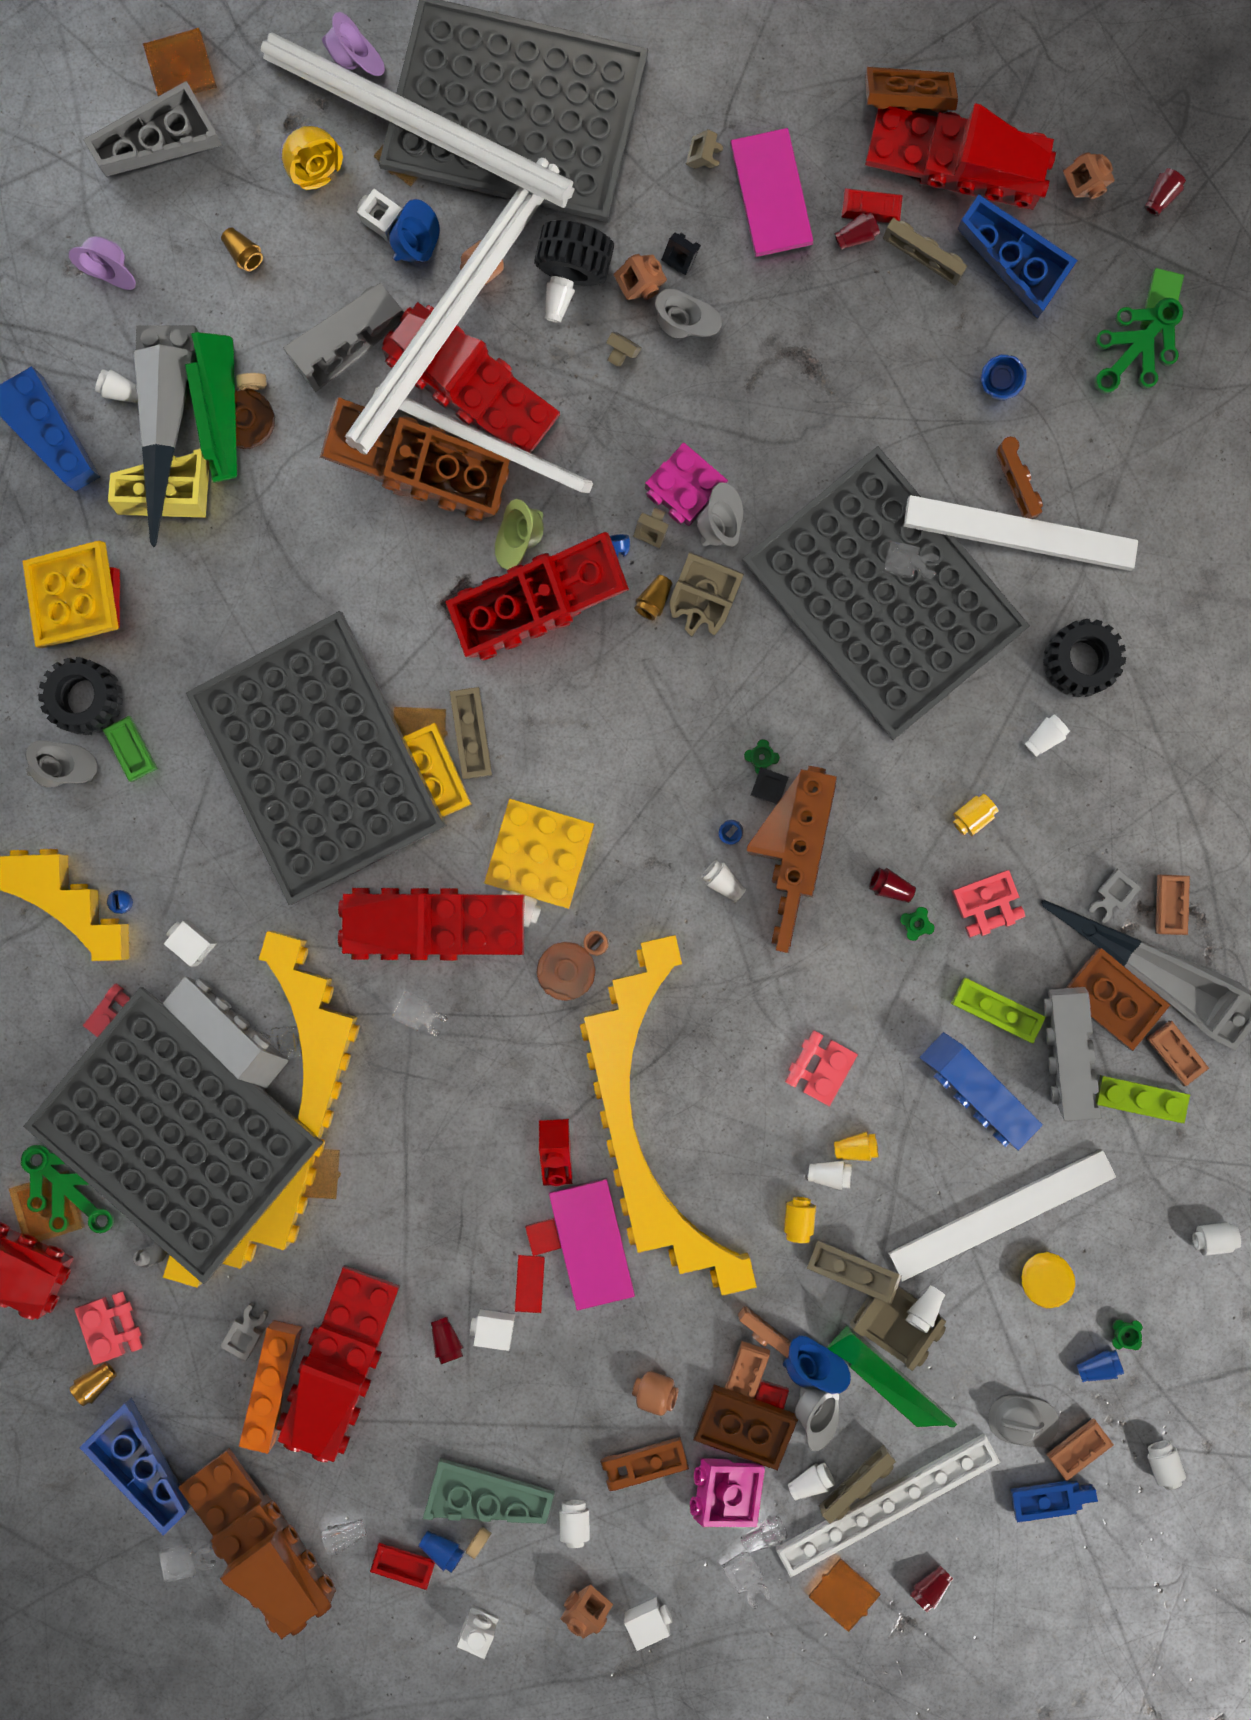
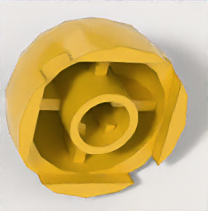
M303 126L294 130L287 137L282 147V163L287 175L294 184H299L305 190L318 189L328 184L331 178L327 176L332 174L335 169L338 172L342 165L343 154L341 147L327 131L315 126Z

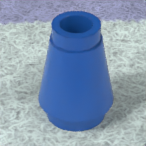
M1107 1349L1081 1364H1077L1082 1382L1118 1379V1375L1124 1374L1116 1350L1109 1352Z
M429 1530L418 1546L423 1549L443 1572L448 1570L452 1573L465 1553L464 1550L459 1548L460 1544Z

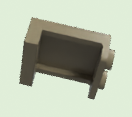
M899 1285L892 1304L868 1295L849 1323L853 1331L862 1337L866 1336L903 1362L911 1371L916 1366L920 1367L923 1365L929 1355L928 1348L933 1341L937 1342L940 1340L946 1329L944 1326L946 1320L939 1313L933 1329L929 1328L927 1333L918 1330L906 1321L909 1315L907 1311L918 1299Z

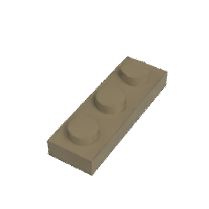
M893 218L887 226L883 236L885 241L953 285H957L967 268V265L963 263V260L958 255L945 252L939 248L936 241L914 232L913 227L905 221H897Z
M474 687L449 691L462 779L492 776L480 688Z
M818 1240L807 1266V1269L889 1304L893 1302L902 1277L898 1273Z
M884 1444L819 1505L822 1516L829 1524L835 1519H842L849 1512V1506L857 1498L860 1500L868 1495L872 1489L871 1485L879 1478L883 1479L891 1473L894 1468L893 1464L896 1461Z

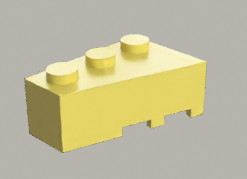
M201 448L193 450L192 454L177 458L173 456L162 516L206 518L210 465L209 460L204 459ZM143 464L110 473L108 503L117 515L148 516Z

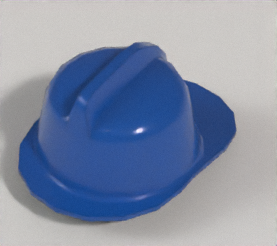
M418 199L408 201L403 207L397 223L389 233V242L394 251L393 259L395 261L402 259L406 262H425L432 256L439 238L440 227L435 212L424 201Z
M798 1336L792 1340L789 1346V1356L784 1359L782 1365L787 1369L789 1377L796 1385L801 1387L815 1386L831 1394H840L847 1390L851 1382V1374L848 1365L841 1357L807 1336Z

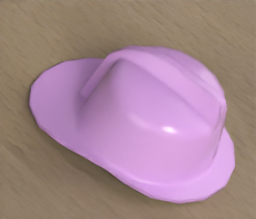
M341 12L334 13L332 17L333 27L322 38V42L333 60L345 69L353 70L361 67L371 75H383L385 71L384 63L375 48L361 34L357 26L346 14Z
M94 236L89 237L81 247H74L69 251V259L72 264L82 272L125 290H132L136 287L133 275L124 267L125 255L116 243Z

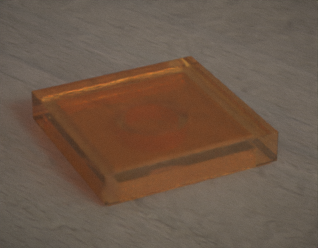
M199 28L143 43L158 96L187 81L194 94L217 88L203 36Z
M69 1170L60 1173L69 1174ZM46 1177L43 1178L42 1194L47 1198V1206L40 1212H32L27 1207V1200L30 1197V1182L9 1188L21 1233L37 1238V1242L85 1227L80 1209L65 1196V1215L69 1219V1226L62 1232H53L50 1229L52 1183ZM35 1197L33 1199L32 1205L34 1208L38 1209L41 1207V1198ZM57 1217L54 1221V1226L57 1229H61L64 1226V1220Z

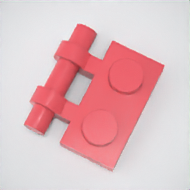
M1009 870L952 890L961 917L967 918L973 915L975 918L974 924L965 927L969 938L979 934L985 936L990 934L992 929L1003 925L1009 927L1016 924V920L1025 917L1022 906L1011 910L1009 901L1020 897ZM998 906L1000 914L986 919L984 911Z
M813 1030L809 1039L804 1040L801 1046L803 1050L796 1063L792 1062L788 1069L790 1074L785 1082L796 1088L800 1078L807 1080L808 1082L803 1092L830 1107L858 1054L833 1040H830L826 1049L819 1047L824 1035ZM815 1054L821 1058L813 1073L806 1070V1067Z
M123 1291L111 1295L115 1304L113 1307H109L105 1296L74 1309L93 1365L122 1356L125 1353L122 1342H128L131 1352L143 1348L139 1338L142 1335L140 1328L135 1326L130 1312L133 1310L130 1301H126ZM119 1316L124 1331L118 1333L113 1317Z

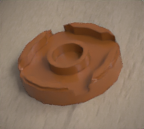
M561 942L553 944L543 952L538 960L536 973L539 984L546 994L558 1000L569 1001L579 998L588 992L594 982L596 969L592 956L585 948L577 943Z

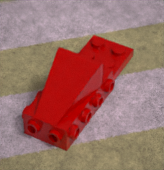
M974 104L968 119L962 118L954 112H939L938 116L934 117L889 106L885 109L878 108L865 165L921 178L920 184L929 185L934 188H942L976 197L979 194L990 201L1033 210L1039 199L1045 198L1050 180L1045 179L1047 169L1051 170L1053 167L1056 152L1052 151L1054 139L1047 138L1046 135L1039 132L1026 133L1018 131L1017 128L1011 126L981 104Z
M417 302L413 308L409 307L403 313L400 319L401 324L395 332L392 330L386 335L382 343V351L386 358L385 363L389 367H394L434 308L427 305L425 308ZM456 325L415 386L420 390L425 388L433 394L431 397L442 407L446 408L449 406L456 412L455 415L467 425L473 424L489 435L532 453L559 418L560 411L513 377L512 368L501 358L495 360L489 356L486 343L466 335Z
M600 533L552 556L549 553L540 554L532 558L533 562L509 568L507 574L485 579L481 582L482 585L476 588L461 590L457 593L456 597L445 601L465 657H480L481 661L497 656L496 651L505 647L506 650L513 649L522 645L521 640L530 636L531 639L547 634V630L567 627L573 622L572 617L581 614V611L628 591L629 588L609 533Z
M352 888V894H343V900H340L338 904V914L342 918V929L338 932V945L342 947V954H351V960H369V954H381V960H399V954H410V960H428V955L433 954L440 955V960L446 961L458 960V955L463 954L524 955L525 895L458 894V888H440V894H429V888H411V894H399V888H381V894H370V888Z
M0 1222V1307L7 1308L9 1306L18 1310V1314L21 1317L30 1320L39 1319L45 1314L51 1313L59 1300L57 1294L61 1285L63 1286L71 1273V1268L69 1267L74 1257L66 1254L59 1247L43 1244L34 1236L16 1232L10 1229V1226Z
M343 1266L323 1322L319 1328L314 1327L310 1335L308 1344L312 1346L309 1356H303L297 1373H300L299 1384L293 1383L287 1397V1401L291 1402L288 1413H282L276 1430L281 1431L277 1441L283 1443L286 1449L294 1452L305 1451L312 1454V1458L320 1462H334L339 1453L344 1455L350 1440V1436H347L346 1433L349 1425L355 1426L361 1408L356 1407L360 1396L365 1398L372 1380L367 1379L370 1368L376 1369L382 1352L377 1349L400 1285L349 1266Z

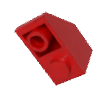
M569 1119L539 1120V1155L543 1186L573 1184Z

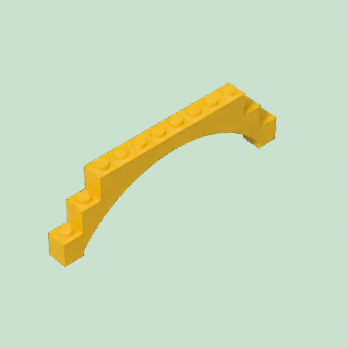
M39 849V855H29L28 850H10V856H0V891L22 898L60 921L91 952V961L130 959L129 924H119V918L100 919L101 925H99V892L95 889H89L88 884H70L69 890L68 855L58 854V849Z
M267 931L258 960L267 962L280 982L290 1003L298 1027L302 1048L303 1087L297 1120L321 1139L324 1127L329 1128L331 1125L334 1111H331L330 1107L333 1099L337 1100L340 1095L342 1082H338L341 1071H346L348 1068L351 1054L347 1053L350 1042H355L360 1026L356 1025L357 1017L324 1007L325 1003H330L334 987L330 986L331 978L298 969L299 964L304 965L308 955V948L305 947L307 940L276 931ZM321 1139L323 1141L322 1145L222 1264L241 1269L247 1264V1261L252 1262L257 1248L253 1241L281 1250H285L290 1243H295L300 1226L295 1224L298 1214L303 1215L306 1209L308 1197H305L304 1194L307 1185L312 1186L317 1169L313 1168L315 1157H320L323 1152L324 1139ZM169 1255L163 1278L198 1288L202 1283Z
M676 935L641 942L642 949H638L636 952L639 966H646L647 972L612 979L613 986L608 987L611 1003H618V1009L584 1016L585 1023L580 1024L583 1041L589 1040L592 1051L586 1053L590 1071L596 1069L598 1081L593 1082L597 1100L603 1099L605 1110L600 1111L603 1129L609 1128L611 1139L606 1140L610 1158L616 1157L618 1169H613L616 1186H622L625 1198L620 1199L623 1216L629 1215L632 1227L626 1228L630 1246L636 1245L637 1252L640 1253L673 1245V1248L668 1249L672 1267L678 1266L679 1274L715 1266V1269L710 1270L714 1288L720 1287L722 1296L757 1288L749 1254H739L719 1244L682 1215L665 1195L652 1175L641 1151L633 1124L630 1104L632 1054L638 1030L656 991L673 967L682 965Z

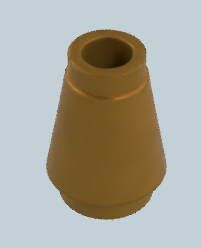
M233 227L226 229L222 233L221 240L240 269L252 271L261 264L263 255L257 244L236 231Z
M658 575L636 599L637 604L634 607L636 612L652 621L657 616H661L671 590L670 588L673 585L672 581L663 575Z
M105 1362L103 1365L75 1379L74 1384L69 1387L70 1392L80 1405L92 1404L117 1374L108 1362Z

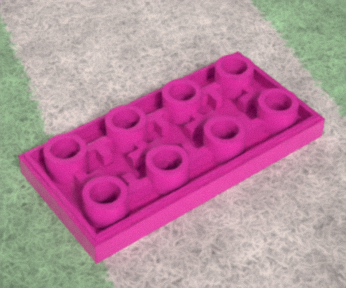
M784 128L731 140L730 146L755 257L813 245V236L789 129Z
M607 1178L549 1192L576 1310L635 1297Z

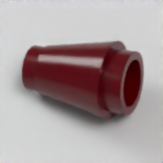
M1166 168L1164 173H1159L1144 206L1146 211L1154 216H1159L1184 190L1185 177L1171 168Z
M869 212L867 214L861 213L838 232L834 233L842 250L874 241V237L880 234V230L872 212Z
M878 868L874 872L869 884V889L874 891L875 895L907 903L911 902L916 892L915 886L888 868L884 870Z
M448 1317L431 1322L435 1358H439L440 1364L463 1357L461 1349L464 1347Z
M939 1566L913 1586L914 1590L910 1596L928 1613L932 1608L936 1609L953 1578L945 1569Z

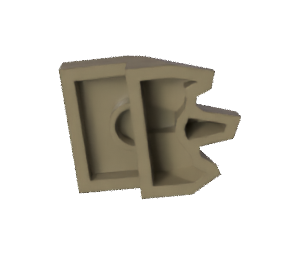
M689 552L669 601L672 618H678L682 614L688 615L685 631L691 637L702 623H707L708 631L715 636L726 621L744 573Z

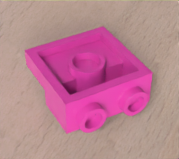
M683 442L666 462L664 461L645 483V489L647 490V497L656 505L662 503L670 510L668 514L674 521L680 525L684 522L687 526H690L696 520L699 513L709 504L714 486L718 483H727L728 480Z
M701 1458L700 1467H696L694 1470L697 1494L696 1497H692L690 1500V1513L693 1519L702 1527H757L765 1467L757 1463H733L729 1459Z

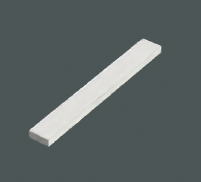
M408 397L399 407V410L584 493H590L593 486L591 480Z
M912 495L907 499L903 527L1132 571L1135 568L1138 540Z
M1100 1149L888 1252L898 1274L902 1275L901 1280L905 1281L1116 1178V1175L1104 1151Z
M983 1433L850 1506L849 1512L842 1519H835L831 1524L825 1520L775 1547L789 1576L793 1577L1001 1462Z

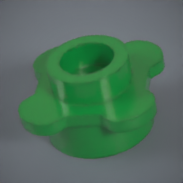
M765 739L759 740L755 748L747 750L744 754L745 760L751 762L757 774L760 767L767 769L772 764H777L780 759L779 754L772 750L769 742ZM763 754L765 758L761 760L759 755Z
M918 907L915 912L910 914L904 913L900 917V922L907 931L906 936L911 941H916L923 934L930 935L934 932V924L930 923L927 917L928 910L924 907ZM916 921L920 922L918 927L915 926Z
M1121 1319L1114 1321L1112 1326L1115 1330V1338L1112 1340V1345L1118 1350L1123 1347L1135 1351L1139 1350L1142 1346V1324L1137 1320L1131 1323L1123 1322ZM1129 1332L1130 1336L1126 1338L1125 1333Z

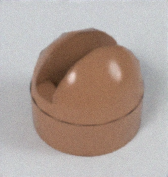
M592 931L585 936L584 948L587 952L595 956L606 952L609 943L607 937L602 932ZM602 938L604 941L593 951L591 948Z

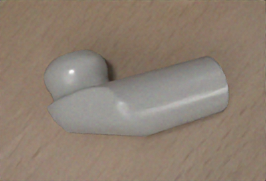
M154 1242L153 1245L136 1251L133 1256V1262L137 1266L148 1268L163 1261L167 1252Z

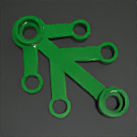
M1164 298L1154 308L1131 309L1130 307H1123L1116 313L1115 321L1121 327H1127L1133 321H1153L1145 330L1123 332L1102 330L1097 334L1095 345L1102 350L1108 349L1111 345L1132 344L1111 368H1105L1096 375L1094 384L1099 392L1108 394L1117 389L1121 381L1120 375L1141 352L1142 373L1138 378L1139 385L1142 388L1149 389L1157 383L1158 374L1155 371L1154 337L1161 329L1164 349L1159 353V362L1164 366H1171L1178 360L1179 353L1175 348V326L1183 318V307L1178 300ZM1164 309H1169L1172 312L1170 319L1164 318L1162 314ZM1122 312L1129 314L1130 320L1128 322L1121 320L1120 314ZM1107 335L1110 340L1109 344H1102L1100 336ZM1166 351L1173 354L1172 361L1165 360L1164 353ZM1145 374H1150L1153 377L1152 384L1144 382ZM1103 377H1108L1111 380L1110 387L1102 385L1101 379Z
M42 1145L30 1146L23 1152L21 1166L25 1172L30 1174V1197L27 1200V1207L30 1211L40 1212L47 1206V1198L42 1194L43 1176L52 1183V1217L49 1220V1227L53 1232L65 1231L69 1226V1219L65 1215V1196L89 1217L88 1226L93 1232L105 1233L113 1227L114 1216L112 1212L107 1209H98L74 1186L89 1184L77 1173L61 1174L52 1166L65 1164L54 1153H50ZM36 1154L42 1157V1163L38 1166H35L32 1162V1158ZM35 1197H39L42 1200V1205L38 1209L32 1205ZM100 1215L107 1217L108 1221L104 1227L97 1223ZM57 1217L64 1220V1226L61 1229H57L54 1226V1221Z

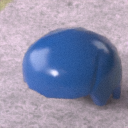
M1001 354L990 358L985 364L980 381L984 391L990 397L1005 401L1016 397L1023 390L1027 379V372L1017 357Z

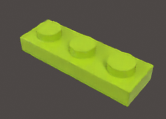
M963 977L951 1002L952 1005L1032 1044L1046 1018Z
M1100 1075L1098 1082L1099 1092H1097L1095 1097L1097 1105L1185 1124L1190 1094Z

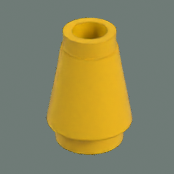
M868 1131L840 1141H834L836 1159L872 1161V1158L879 1157L876 1134H868Z

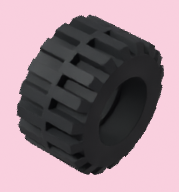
M568 220L549 221L542 226L534 264L548 276L569 279L574 282V285H600L605 283L607 279L614 242L600 230L583 223Z
M1083 619L1080 622L1074 621L1052 636L1049 640L1050 645L1044 651L1047 657L1043 659V664L1048 666L1049 670L1045 673L1047 678L1053 677L1054 681L1051 684L1055 688L1060 686L1062 693L1066 695L1073 693L1072 697H1081L1083 695L1088 697L1107 689L1117 681L1116 678L1121 676L1123 672L1121 666L1126 664V657H1122L1121 654L1126 649L1125 644L1119 646L1118 640L1122 639L1119 633L1116 635L1111 633L1114 629L1108 624L1104 627L1102 626L1103 621L1097 619L1093 622H1090V619ZM1077 642L1090 645L1098 656V666L1092 675L1079 672L1071 662V648Z
M76 657V660L66 658L63 659L64 664L59 662L53 664L52 666L55 670L53 672L46 671L44 676L47 677L45 683L40 681L39 688L44 689L43 694H38V700L44 702V705L40 708L43 713L49 715L47 719L51 723L56 724V727L83 735H92V732L100 733L103 731L104 725L109 726L114 723L111 718L112 716H119L120 711L116 710L117 705H122L123 699L118 697V694L122 693L121 686L116 684L118 679L110 673L109 669L81 657ZM89 680L94 689L92 704L85 711L74 713L68 703L69 692L76 683Z

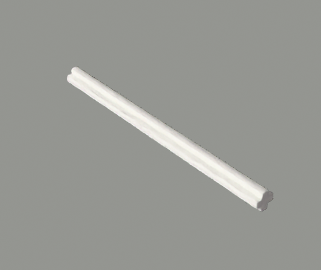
M269 33L267 41L262 42L261 52L264 53L263 59L562 208L566 206L568 199L572 198L574 192L572 187L574 182L275 33Z
M539 158L536 162L557 174L560 172L555 164H549L546 158ZM522 187L517 189L344 436L346 438L345 442L351 448H356L361 454L365 455L369 452L544 198Z

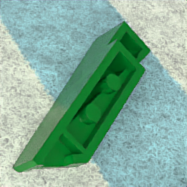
M201 332L191 333L197 362L185 364L201 451L204 459L209 460L214 483L234 479L237 477L233 338L227 335Z
M848 1325L844 1327L827 1347L831 1352L849 1362L848 1365L853 1371L916 1427L946 1425L955 1427L957 1425L955 1420Z

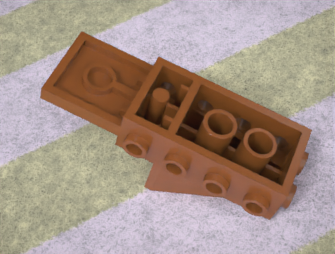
M340 397L335 400L319 458L374 477V480L382 482V487L393 491L395 495L408 496L423 502H427V499L438 502L437 506L441 509L452 512L455 509L466 512L465 517L475 521H482V518L485 519L497 513L501 504V491L509 475V459L476 446L461 437L455 438L447 435L446 431L432 426L428 428L420 425L417 420L407 416L392 417L366 455L361 454L356 448H351L345 442L346 438L344 436L365 407Z
M808 766V770L801 769L796 779L747 846V853L749 855L782 861L781 865L775 864L772 882L777 884L776 889L787 892V897L781 896L778 908V915H783L781 927H774L771 942L777 945L776 951L789 953L801 895L813 898L837 783V776L827 775L824 768ZM814 787L818 789L816 792H813ZM808 816L812 818L810 822H807ZM801 846H806L805 851L800 852Z
M230 1448L178 1486L213 1537L210 1541L212 1542L214 1553L218 1558L224 1559L228 1565L220 1580L223 1584L249 1600L254 1608H259L265 1616V1622L269 1630L277 1633L281 1640L290 1633L292 1636L297 1635L307 1626V1620L314 1615L317 1618L321 1617L332 1607L331 1601L336 1589L331 1578L317 1564L315 1556L302 1543L295 1528L289 1525L277 1503L267 1493L264 1495L261 1493Z

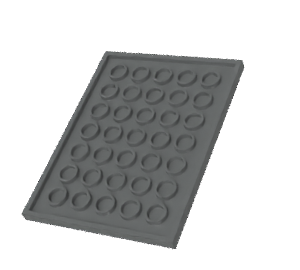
M419 0L396 94L535 163L539 158H546L549 164H555L560 170L559 175L574 182L572 186L574 192L564 208L546 199L542 201L540 206L608 222L648 56V48L444 0ZM389 122L379 161L380 169L511 199L520 187Z
M877 446L744 556L742 562L888 736L894 740L1029 628L1030 625L956 537L903 527L908 497L910 495L921 496L880 447Z
M338 611L186 692L288 905H293L447 826L343 612Z
M140 987L23 1126L202 1284H205L323 1143L321 1139L258 1085L237 1079L144 987Z

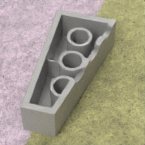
M187 81L83 139L106 177L223 146Z
M379 283L376 286L367 288L361 296L284 346L283 349L294 367L312 389L317 392L382 340L390 331L397 328L401 324L400 319L404 311L385 287Z
M185 976L162 1004L237 1079L267 1088L289 1060L256 1032L248 1021L231 1010L232 1006L226 1000L214 995L211 992L213 988L210 984L201 978L196 981Z
M1085 987L1048 990L1049 998L1044 999L1045 1016L1051 1017V1028H1046L1048 1046H1053L1054 1056L1048 1058L1050 1075H1055L1056 1086H1051L1052 1104H1057L1064 1121L1102 1119L1101 1108L1098 1107L1094 1100V1094L1099 1092L1095 1070L1091 1067V1064H1095L1096 1058L1093 1041L1089 1040V1035L1093 1034L1089 992Z

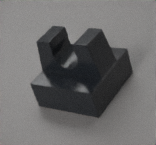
M675 232L669 238L661 260L686 276L692 268L701 245L697 242L693 244L685 239L686 235Z
M760 767L750 796L777 805L782 798L789 777Z

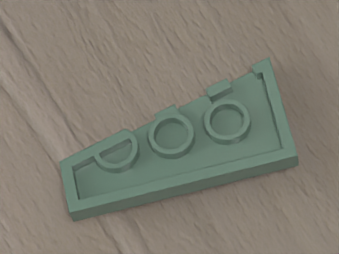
M440 1458L423 1519L448 1518V1520L455 1521L479 1519L482 1522L507 1520V1522L546 1524L555 1491Z

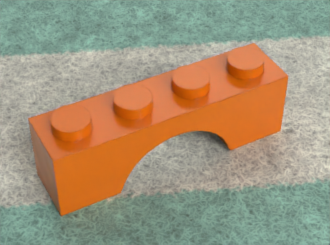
M273 1320L267 1327L239 1447L268 1454L274 1446L278 1433L276 1427L282 1415L283 1395L297 1353L302 1326Z

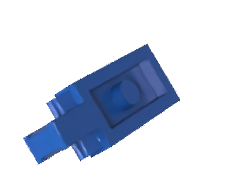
M1068 1480L1010 1489L1017 1523L1077 1514L1078 1510L1083 1509L1082 1504L1098 1502L1096 1489L1093 1487V1484L1079 1485L1078 1481Z

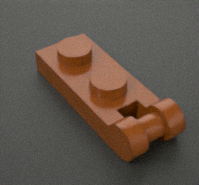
M1010 436L1005 438L998 446L996 457L1022 517L1036 519L1043 512L1041 509L1043 508V502L1039 493L1033 491L1030 484V471L1025 464L1022 465L1017 454L1020 446L1019 441L1015 437Z
M681 1437L623 1454L610 1455L600 1460L603 1471L607 1472L608 1479L606 1483L609 1491H616L689 1469ZM626 1466L628 1474L620 1475L618 1468Z

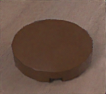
M252 389L235 390L236 447L251 449L260 446L270 438L274 430L275 414L273 408L262 394Z

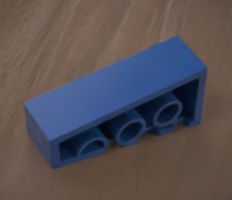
M979 194L958 226L959 232L1037 319L1078 261Z
M31 366L0 384V417L67 486L76 492L100 478L99 473L46 380L35 368Z
M945 1032L919 1057L936 1073L933 1077L944 1088L950 1087L955 1092L953 1097L963 1107L967 1109L970 1106L976 1112L973 1117L985 1128L990 1125L995 1130L992 1136L1005 1148L1010 1144L1019 1151L1043 1126L964 1045Z
M132 1397L79 1447L163 1536L191 1507L179 1490L178 1486L180 1484Z

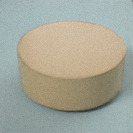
M244 373L236 376L237 388L240 390L252 389L255 391L267 387L265 374Z
M481 1527L465 1550L466 1554L475 1559L490 1537L491 1532Z

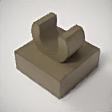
M707 129L692 136L686 165L694 169L703 165L708 168L719 166L720 162L712 157L713 153L717 154L723 151V146L716 142L718 134Z
M612 332L606 343L614 347L607 361L617 367H621L626 356L637 358L642 347L618 332Z
M654 508L651 516L641 513L633 537L660 549L669 524L662 520L666 512Z

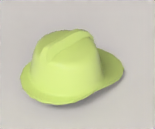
M514 499L507 505L495 542L497 562L502 568L507 570L519 565L526 550L536 546L543 536V512L529 508L520 499Z

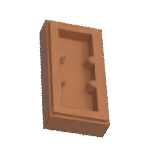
M1157 875L1155 934L1188 935L1190 876Z
M1168 1021L1146 1038L1183 1086L1189 1085L1209 1069L1173 1021Z
M744 1306L738 1313L739 1321L753 1331L752 1337L765 1347L767 1344H770L788 1358L791 1341L747 1306Z
M741 1341L725 1388L754 1398L770 1357V1350Z
M1093 1418L1046 1455L1064 1479L1068 1481L1114 1446V1444Z

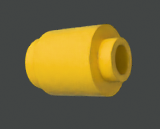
M983 793L979 797L974 796L953 813L955 817L953 824L962 835L968 833L970 836H974L995 819L994 815L998 812V808L986 794Z
M793 1197V1201L786 1203L784 1232L787 1233L786 1240L795 1243L810 1242V1236L814 1235L816 1205L811 1203V1199Z

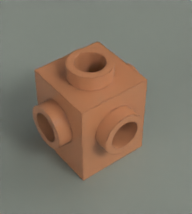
M1084 153L1077 157L1073 164L1063 170L1074 197H1090V199H1095L1103 195L1107 191L1106 187L1115 181L1112 175V164L1103 154Z
M635 254L629 257L625 264L613 274L627 300L638 298L648 300L657 295L660 291L659 287L667 281L662 271V266L654 254L643 256Z
M589 1585L578 1593L573 1591L563 1605L566 1610L560 1619L567 1624L568 1629L573 1634L585 1638L593 1632L597 1634L602 1630L607 1622L606 1616L613 1603L592 1585Z

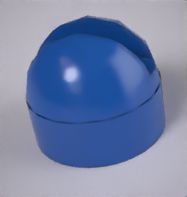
M611 535L610 538L617 558L619 552H621L623 557L626 556L630 549L629 535Z
M727 820L719 828V837L725 844H736L743 836V827L736 820ZM734 825L738 829L729 838L726 833Z
M115 890L107 898V906L113 913H126L133 905L132 896L124 890ZM115 895H118L120 909L116 907Z

